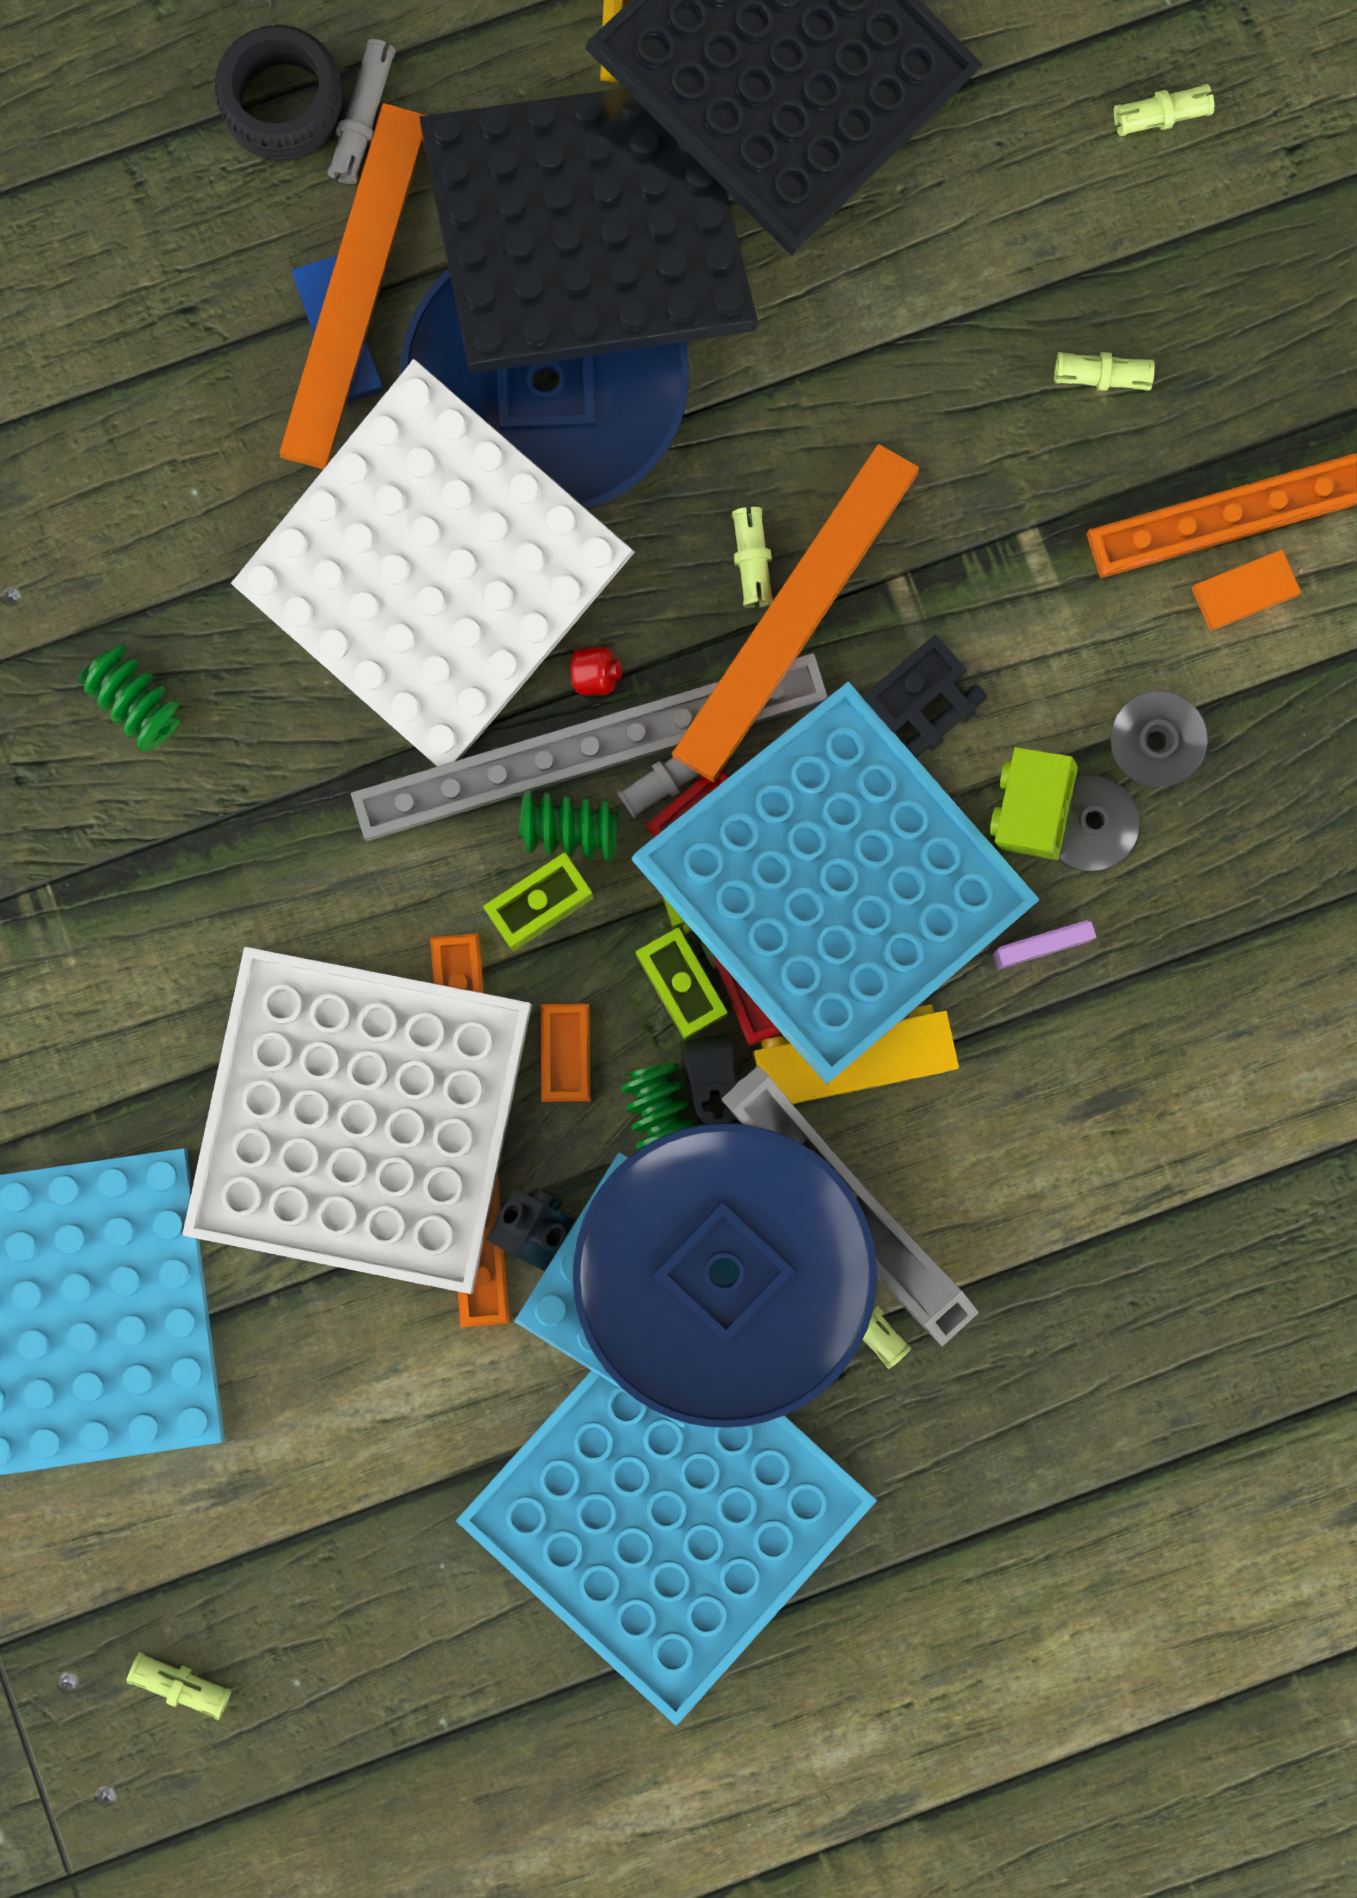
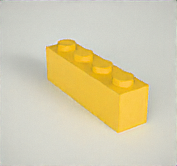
M932 1004L913 1009L905 1016L904 1020L898 1022L827 1085L784 1035L762 1040V1049L752 1053L755 1068L759 1065L792 1104L959 1069L947 1010L934 1013Z

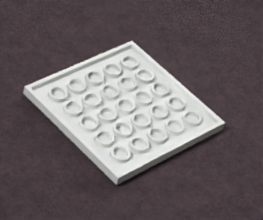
M413 359L231 584L438 767L458 761L464 756L635 551L424 366Z
M244 947L183 1236L473 1294L532 1004Z

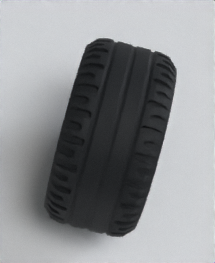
M287 25L260 26V29L256 30L254 28L252 31L246 32L245 36L238 37L232 43V47L229 46L227 48V51L223 54V59L219 62L215 76L217 105L233 138L249 152L268 160L271 158L273 161L297 160L301 156L306 157L309 154H313L316 149L319 150L335 133L344 109L343 86L332 55L310 33L294 26L289 28ZM279 64L299 66L312 73L318 79L319 88L315 100L303 114L293 120L282 123L263 122L250 116L242 109V97L246 86L257 73L270 66Z

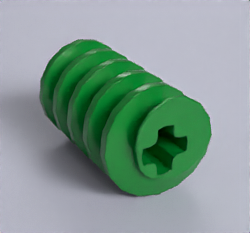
M120 644L111 650L101 653L89 663L78 677V684L85 683L84 691L90 697H98L97 705L103 711H111L110 719L116 725H124L126 736L130 739L138 738L137 747L144 753L160 745L175 732L180 725L181 719H175L173 715L180 703L174 699L162 705L160 701L167 689L161 685L149 691L147 687L154 676L148 671L135 677L134 673L141 662L137 658H133L122 663L121 659L128 648L124 644Z
M525 790L519 822V841L523 838L526 851L533 853L540 840H543L547 855H553L559 843L562 842L564 852L568 857H572L578 845H582L584 857L588 860H591L597 848L601 847L604 861L611 862L617 847L621 804L616 814H611L608 800L603 799L597 811L592 812L589 798L583 797L577 810H573L569 795H564L556 808L553 807L550 793L545 792L539 805H534L531 791Z
M663 1063L621 1075L632 1077V1080L621 1087L622 1094L637 1096L636 1100L626 1106L627 1113L642 1115L641 1119L631 1125L632 1132L647 1133L648 1135L636 1144L637 1151L664 1135L694 1126L693 1120L677 1117V1114L689 1106L688 1101L674 1100L672 1098V1095L684 1087L683 1083L667 1080V1076L678 1069L677 1063Z

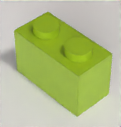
M1015 747L1012 761L1005 760L1000 778L1001 789H1006L1002 808L995 807L990 826V834L996 836L995 843L1002 851L1059 860L1078 766L1072 756Z
M564 852L485 904L483 908L511 950L515 952L592 901L594 897L592 891Z
M679 927L636 951L637 959L684 1040L727 1017L728 1012Z

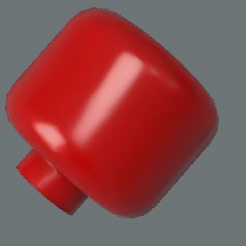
M607 647L579 648L571 658L570 675L572 685L575 691L583 696L607 695L614 690L617 680L622 677L621 662L616 660L612 650Z

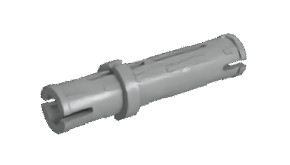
M369 39L366 42L365 53L345 119L341 122L339 121L336 129L339 139L331 166L328 168V175L335 179L339 172L338 181L345 184H356L358 181V173L366 147H369L373 138L374 131L372 126L392 59L396 54V50L392 45H388L386 52H383L386 42L378 39Z

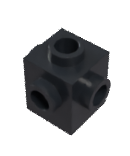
M514 1187L486 1240L511 1255L545 1271L564 1242L575 1220L558 1211L562 1201L538 1188L530 1196Z

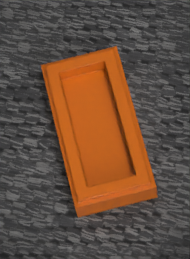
M1283 549L1197 583L1191 588L1210 632L1293 599L1301 594Z
M541 1004V1102H591L590 1004Z

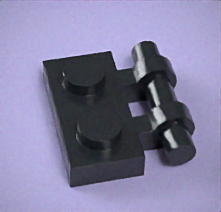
M936 634L862 696L894 734L906 724L914 730L915 735L904 745L916 759L926 750L934 751L944 742L942 737L960 721L962 723L968 722L976 715L975 708L988 698L978 684H974L963 694L954 685L966 673L967 669ZM938 696H941L948 707L929 722L921 711Z

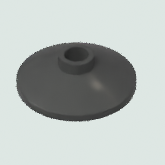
M1151 691L1134 697L1121 708L1111 728L1110 743L1115 761L1127 776L1146 786L1168 787L1186 780L1199 768L1207 751L1208 734L1201 714L1192 703L1171 692ZM1157 734L1162 737L1164 746L1161 750L1150 748L1148 745L1149 735Z
M1087 775L1076 778L1059 860L1078 870L1101 871L1118 864L1130 853L1139 833V814L1132 797L1122 786L1101 776ZM1088 813H1097L1101 817L1102 825L1099 829H1091L1087 826L1085 818Z

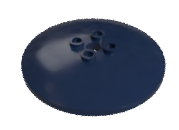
M448 269L434 282L417 306L408 326L401 355L400 375L413 359L418 361L587 510L602 506L620 497L636 486L654 469L665 455L679 429L689 389V362L686 342L469 374ZM550 370L558 375L560 381L554 390L541 392L533 386V378L540 371Z
M739 1123L702 1124L669 1133L643 1146L619 1165L600 1187L585 1214L577 1237L573 1259L574 1301L582 1330L594 1355L615 1382L633 1398L658 1413L688 1424L720 1428L751 1426L785 1416L806 1405L827 1389L848 1366L867 1332L874 1309L877 1291L876 1252L870 1228L856 1197L840 1175L814 1151L781 1133L758 1126ZM721 1258L733 1260L739 1268L736 1280L728 1285L715 1283L709 1275L711 1265Z

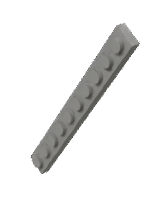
M814 653L795 659L753 724L819 705L828 698ZM719 682L352 792L351 796L363 837L367 842L524 794L525 790L532 792L674 749Z

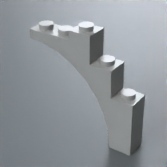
M759 1065L745 1078L741 1079L721 1099L741 1124L769 1129L798 1141L819 1155L840 1175L856 1197L870 1228L876 1252L877 1279L941 1346H944L979 1313L963 1291L918 1246L851 1173Z

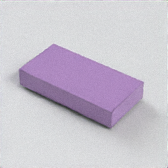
M1085 920L998 947L994 950L992 956L996 968L999 970L1090 942L1096 938L1092 922Z

